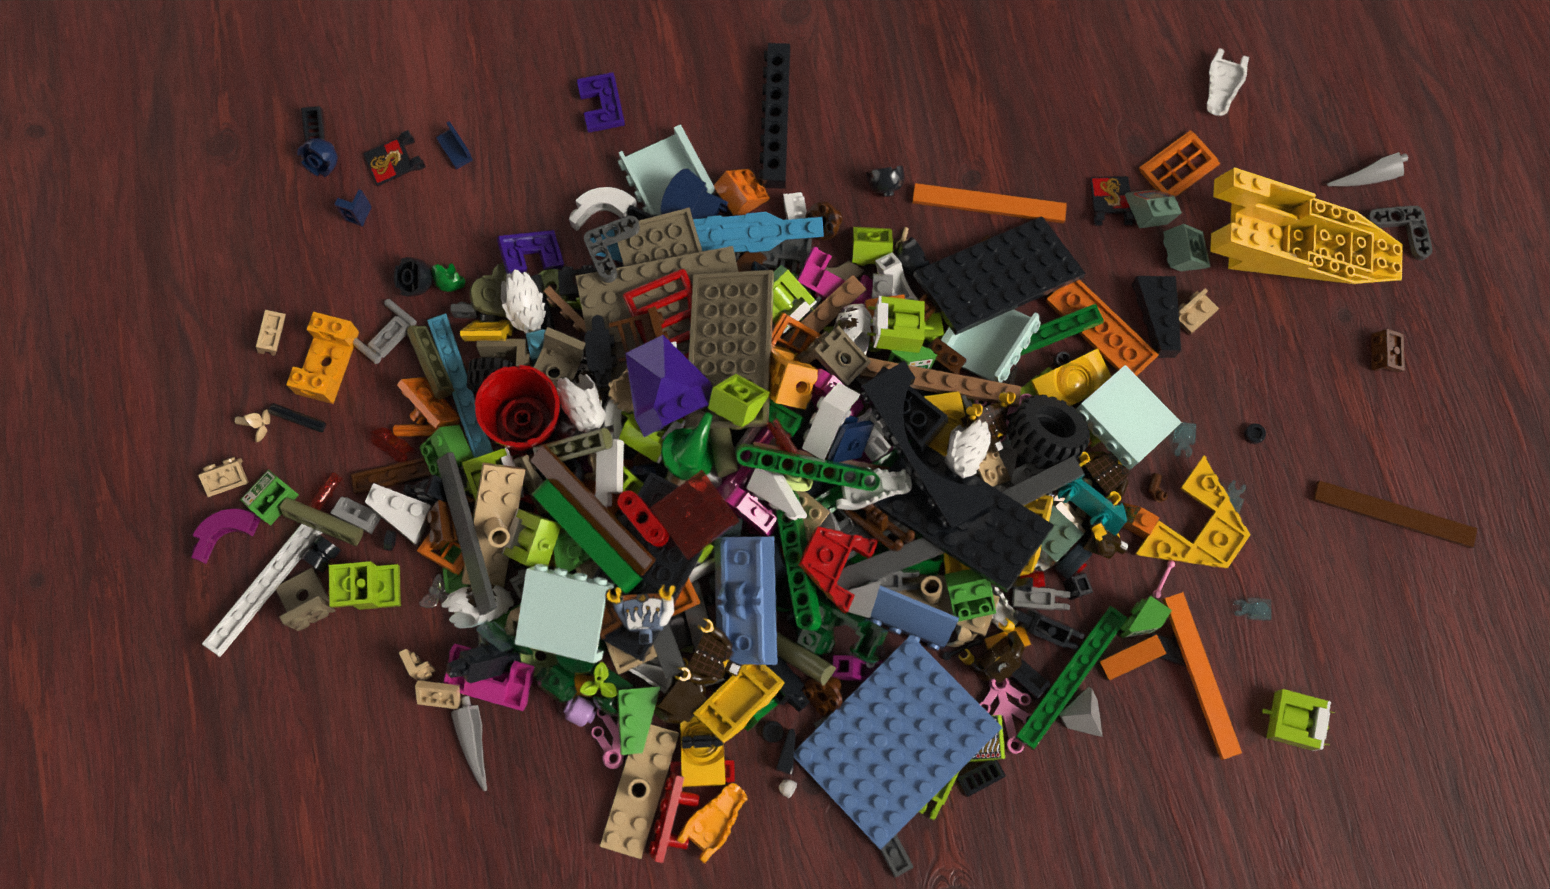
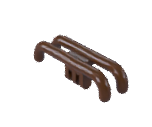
M873 504L861 508L867 513L866 520L853 510L842 509L851 520L891 551L898 552L903 547V541L911 542L914 540L915 532L913 530L907 531L906 534L889 521L888 516L885 513L882 514V511L876 509V506ZM886 529L899 538L895 543L883 534Z

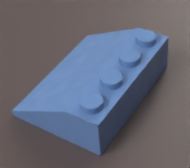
M881 585L870 618L866 617V619L880 627L881 625L888 627V631L897 635L903 633L908 637L912 635L918 642L927 643V647L935 651L945 648L959 620L956 616Z

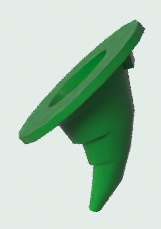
M705 412L695 429H675L665 437L662 443L661 456L664 465L673 475L681 480L690 482L701 480L710 473L714 465L711 445L707 441L713 415Z

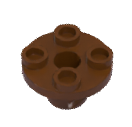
M825 201L813 204L810 210L806 212V218L822 217L824 237H815L814 239L825 241L834 238L842 223L841 213Z
M831 675L824 686L812 678L808 679L802 691L820 715L832 714L836 709L839 710L842 705V696L840 694L842 685L839 679Z

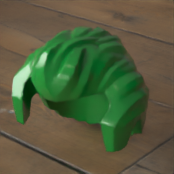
M449 263L447 269H444L439 264L432 266V277L440 290L451 292L465 286L466 280L463 276H459L453 263Z

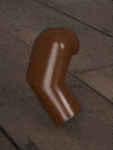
M1152 473L1148 491L1156 502L1166 501L1168 494L1159 487L1162 475Z

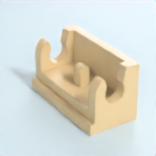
M265 310L256 344L258 353L270 352L271 355H276L286 314Z

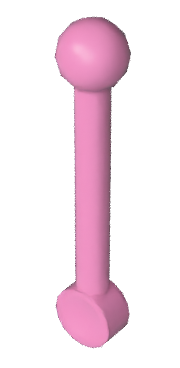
M1169 560L1167 562L1168 567L1157 590L1153 591L1154 598H1160L1161 589L1171 568L1175 566L1174 561Z

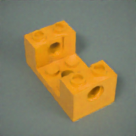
M313 312L307 327V331L312 335L313 340L302 369L292 368L286 385L296 395L334 404L354 348V339L358 337L359 331L351 321ZM325 358H331L332 360L328 366H322V361Z
M771 345L769 398L778 404L806 409L807 404L811 400L813 384L817 381L818 370L810 364L795 361V353L789 349ZM801 381V385L796 388L797 383Z

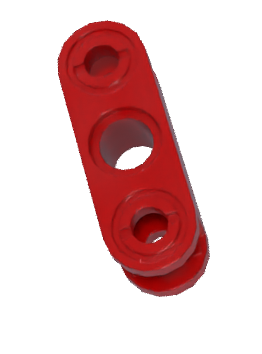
M633 491L622 492L618 497V505L645 540L653 546L662 547L668 542L669 533L664 525ZM643 514H647V521L640 524V517Z

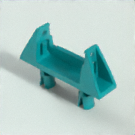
M1084 476L1057 489L1059 491L1058 499L1064 497L1063 503L1072 501L1092 517L1090 520L1091 525L1102 523L1103 527L1114 536L1117 535L1127 522L1123 503L1114 506L1108 499L1083 481Z

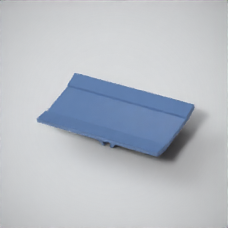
M774 536L714 537L716 626L726 633L732 643V651L735 652L732 661L738 664L776 665L777 631Z

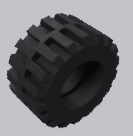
M494 357L472 359L469 362L466 386L471 391L477 393L483 381L490 374L500 368L516 366V364Z

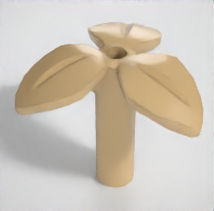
M266 409L262 413V418L257 413L248 414L244 417L237 416L235 424L257 428L255 442H260L267 433L265 424H270V414L268 409Z
M955 626L954 629L958 639L955 642L947 643L946 646H962L965 642H971L978 634H972L964 626Z

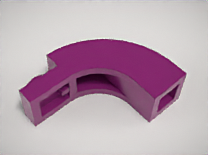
M226 509L212 514L197 527L193 534L195 538L199 539V542L194 545L191 558L207 564L219 538L230 532H241L253 537L261 518L255 513L242 509Z
M833 655V666L836 670L832 677L847 681L864 682L884 661L878 660L876 663H866L855 656Z

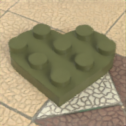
M503 262L493 269L491 275H484L482 278L477 279L472 284L469 294L474 310L487 315L507 318L506 312L502 308L503 303L501 300L502 281L506 283L507 277Z

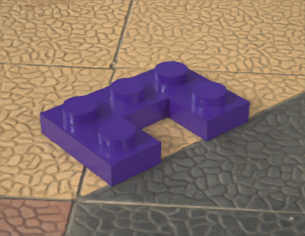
M614 72L577 79L581 100L600 96L602 109L584 112L588 133L625 126Z
M554 230L503 235L497 238L507 274H512L514 270H518L520 273L527 271L523 256L525 254L539 253L544 270L558 269L564 266Z

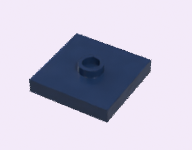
M871 420L841 425L827 460L842 462L861 458L875 424Z

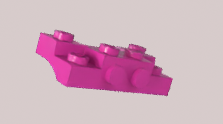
M812 247L797 280L801 285L815 292L816 298L820 296L821 300L824 301L845 280L825 270L832 256L818 250L817 247ZM863 275L860 280L866 291L852 304L865 305V300L872 299L873 280L867 275Z
M454 644L449 653V662L458 659L461 651L472 648ZM514 661L510 668V673L505 671L500 676L471 684L463 676L450 678L446 673L444 684L459 685L461 694L524 711L528 703L529 689L533 682L535 666Z

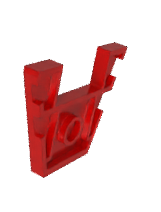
M816 527L798 565L843 613H847L855 595L837 585L838 579L851 550L869 559L874 553L878 540Z

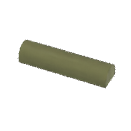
M410 325L406 332L436 399H443L450 396L455 390L427 327Z
M601 428L543 445H546L561 461H566L610 449L613 440L609 430ZM541 445L532 447L534 455L541 447Z
M710 428L708 436L717 476L723 478L739 471L730 429Z
M289 497L280 506L284 517L353 546H357L362 538V528Z
M777 631V655L824 686L836 668Z

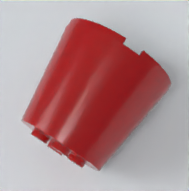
M525 365L506 366L496 370L483 381L476 394L475 412L481 429L490 439L512 451L527 453L533 452L532 447L547 444L554 433L559 416L560 401L553 382L543 372ZM521 419H523V420H526V419H527V422H526V423H524V422L521 423L520 420H521Z

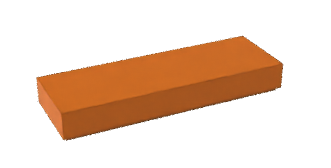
M1155 635L1100 661L1110 681L1167 653L1158 636Z

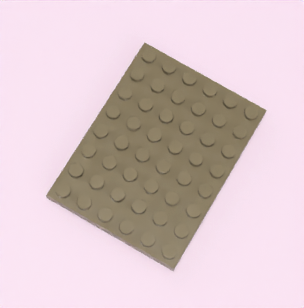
M733 246L616 268L617 278L610 283L603 282L597 272L576 276L586 332L592 330L593 316L600 315L604 319L605 329H609L610 335L614 334L615 347H611L612 355L616 354L617 367H613L614 373H611V382L619 379L628 368L627 361L619 363L618 358L626 357L618 327L609 328L608 323L632 317L623 299V294L680 269L686 270L692 285L693 274L738 272ZM605 270V273L607 275L611 274L609 270ZM681 278L632 299L636 308L639 309L685 289ZM685 297L657 309V312L662 313L663 319L671 317L688 309V299ZM684 319L662 330L663 332L667 331L670 339L689 331L690 319ZM627 323L623 324L622 328L628 350L631 351L636 348L630 324ZM634 323V326H635V329H636V333H637V336H638V340H639V343H640V346H641V345H643L644 343H643V341H642V339H641V336H640V334H639V332H638V330H637V328H636V325H635V323ZM690 339L677 344V349L683 355L689 352ZM597 385L599 393L610 391V387L598 388Z

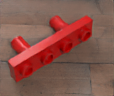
M671 772V776L667 778L665 783V790L667 791L665 798L660 803L661 815L660 819L655 823V839L649 847L650 857L655 862H664L668 846L685 850L688 846L689 838L681 844L677 841L679 835L672 834L671 830L678 804L697 807L699 795L682 791L685 777L680 773Z

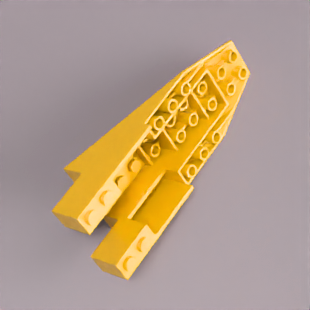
M1235 167L1214 179L1213 197L1232 203L1231 223L1211 233L1210 252L1229 257L1228 269L1348 284L1402 280L1403 244L1358 212L1316 199L1315 193Z

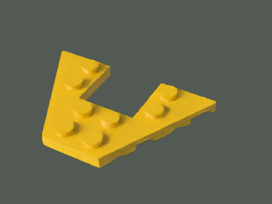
M1205 455L1201 457L1180 488L1214 512L1195 541L1191 543L1161 521H1158L1152 533L1144 540L1135 555L1225 569L1230 566L1249 538L1250 533L1246 526L1243 525L1240 515L1235 511L1228 494L1219 483L1218 477L1214 474Z

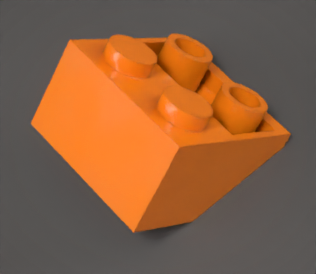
M749 169L726 171L714 184L715 190L723 200L728 202L727 207L734 216L745 215L770 199L766 189L760 185L755 174Z

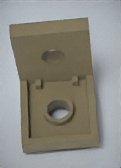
M837 326L830 333L825 331L796 357L798 359L797 362L806 364L817 358L828 372L834 375L846 387L871 363L869 358L840 326ZM841 356L846 357L848 361L847 364H844L841 361Z
M547 327L544 333L543 348L534 368L543 372L553 382L557 390L559 378L564 379L566 377L570 382H573L583 360L586 343ZM557 369L560 375L557 378H552L548 375V371Z
M526 339L477 341V349L481 357L505 359L516 363V366L525 365L534 368L529 348L526 346Z
M313 567L280 584L276 589L287 613L280 616V619L284 625L294 630H303L311 622L315 623L327 617L330 612L336 611L335 608L329 606V596ZM307 590L309 593L308 598L305 601H300V592Z

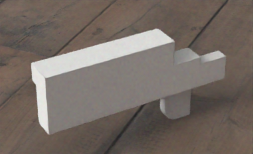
M612 439L613 444L610 449L596 452V495L594 496L606 508L612 506V494H621L623 492L624 441L619 439Z

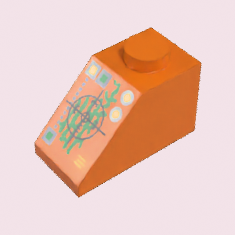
M1123 503L1127 522L1123 528L1145 540L1152 533L1160 517L1142 507Z

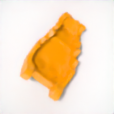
M729 783L718 796L689 818L683 826L677 841L683 844L689 838L702 850L699 859L706 863L710 856L726 842L727 837L730 835L731 827L735 824L738 816L737 812L743 803L747 801L744 790L737 784Z

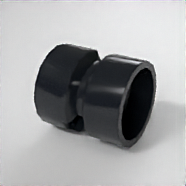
M319 535L313 542V549H308L302 556V559L324 573L330 565L329 560L335 559L341 549Z

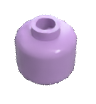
M580 695L568 701L563 710L566 713V720L579 727H583L587 722L591 724L596 715V712L593 711L594 703Z

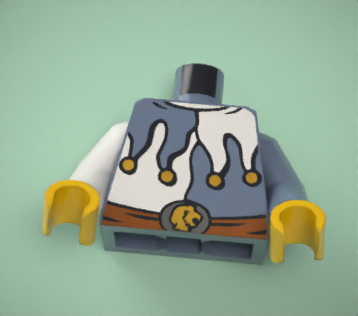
M663 584L659 593L623 595L622 599L620 598L621 589L619 587H616L617 595H612L610 589L608 590L607 598L612 602L614 610L624 627L628 628L629 631L639 632V644H652V631L663 630V626L669 622L674 613L672 594L675 591V587L673 585L669 588V592L665 591V585Z

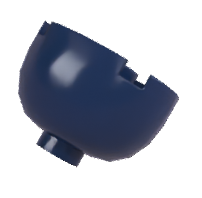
M320 138L309 139L297 151V155H301L303 159L301 161L303 166L316 176L322 174L324 175L323 177H327L337 165L338 157L336 150L326 140Z

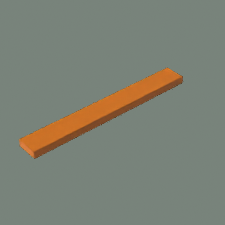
M917 183L914 186L912 202L913 204L1027 219L1043 217L1046 221L1057 223L1065 222L1067 203Z
M1184 593L1163 598L1164 605L1172 610L1168 617L1220 760L1241 754V748Z

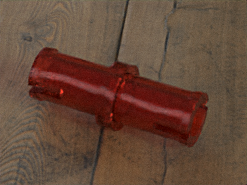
M778 418L772 420L777 427L776 429L771 422L766 425L776 439L775 443L777 446L780 445L785 452L792 450L794 454H800L790 439L791 435L786 433Z
M332 472L324 485L318 488V493L308 506L321 510L326 501L333 497L334 490L343 478L338 477V474Z

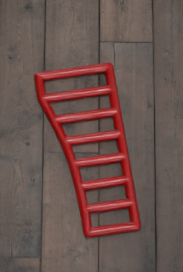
M685 269L677 270L623 294V299L632 317L648 313V308L656 307V309H659L687 297L688 309L664 319V324H661L663 329L689 318L691 327L693 285ZM681 278L685 289L639 309L636 308L632 298ZM641 320L635 321L636 328L645 344L647 339ZM690 330L670 338L669 341L676 342L677 345L690 339ZM688 352V353L684 354V356L689 360V352Z

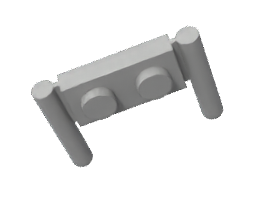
M390 299L385 300L384 304L397 317L395 316L368 343V347L358 338H355L353 345L375 364H378L381 358H384L407 335L406 330L410 325L415 326L417 324L414 318Z

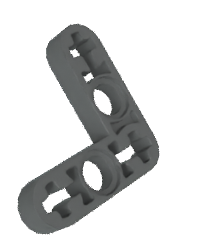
M1421 207L1374 209L1368 214L1366 219L1379 228L1405 226L1411 253L1415 259L1425 260L1431 255L1432 244L1425 214ZM1391 213H1396L1400 220L1394 221L1391 218ZM1376 216V218L1382 219L1377 222V219H1373V217ZM1419 229L1422 232V237H1417L1413 230ZM1420 247H1421V250H1425V253H1424V254H1423L1422 251H1419V250H1418Z
M626 216L589 230L584 235L585 246L603 282L610 283L617 278L616 266L607 246L638 234L640 230L639 221L634 216ZM613 229L617 231V234L615 236H607V232L609 230ZM594 238L596 242L593 243L590 239ZM598 253L606 254V257L602 260L595 258ZM607 265L609 272H611L610 275L605 273L603 266Z

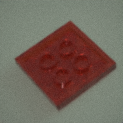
M703 470L699 471L651 507L688 560L740 522Z

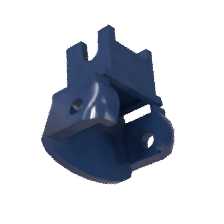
M682 169L671 179L667 186L660 209L661 215L690 208L693 219H703L708 216H717L719 211L726 214L728 202L708 193L706 182L702 181L689 169Z

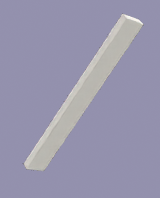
M301 524L202 644L221 657L322 532Z

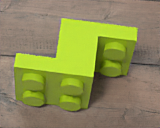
M371 561L329 565V606L331 608L354 606L359 610L401 606L400 566L398 564L376 566Z

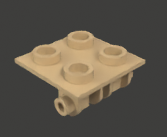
M989 447L986 457L979 464L980 468L977 469L979 473L975 476H981L980 479L994 487L1010 481L1011 478L1000 458L999 451L992 454Z
M796 491L800 504L807 514L803 521L808 543L814 529L822 524L830 511L807 492Z

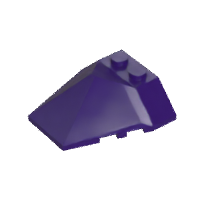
M664 335L626 353L634 416L644 438L663 429L664 426L709 405L713 390L711 382Z

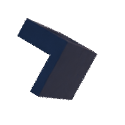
M448 121L447 126L449 130L436 138L457 170L473 161L457 131L451 122Z
M358 189L352 203L337 198L335 202L336 208L345 221L363 227L372 206L362 190Z

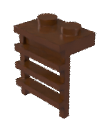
M656 307L648 308V313L608 323L609 328L618 327L625 355L629 350L622 328L623 324H630L636 348L640 346L634 322L638 320L642 322L647 342L662 335L669 340L667 331L663 332L661 324H664L662 313L657 312ZM626 357L618 358L619 363L627 361Z
M438 500L427 513V521L431 526L429 538L430 542H433V549H442L448 542H459L448 502ZM475 500L468 502L469 507L472 509V516L475 509Z

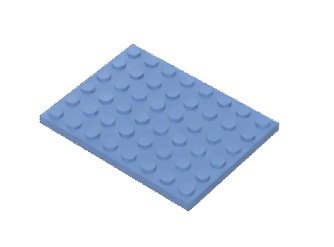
M910 635L842 703L839 710L836 709L794 751V758L881 850L1003 727Z

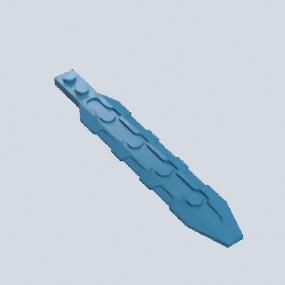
M756 212L740 216L722 217L719 215L708 216L703 219H693L702 251L733 246L734 252L770 251L784 240L824 237L822 217L782 220L768 212ZM613 229L607 232V236H615ZM594 238L590 239L593 243L596 242ZM617 242L607 246L612 260L623 262ZM604 253L596 254L597 256L606 257Z

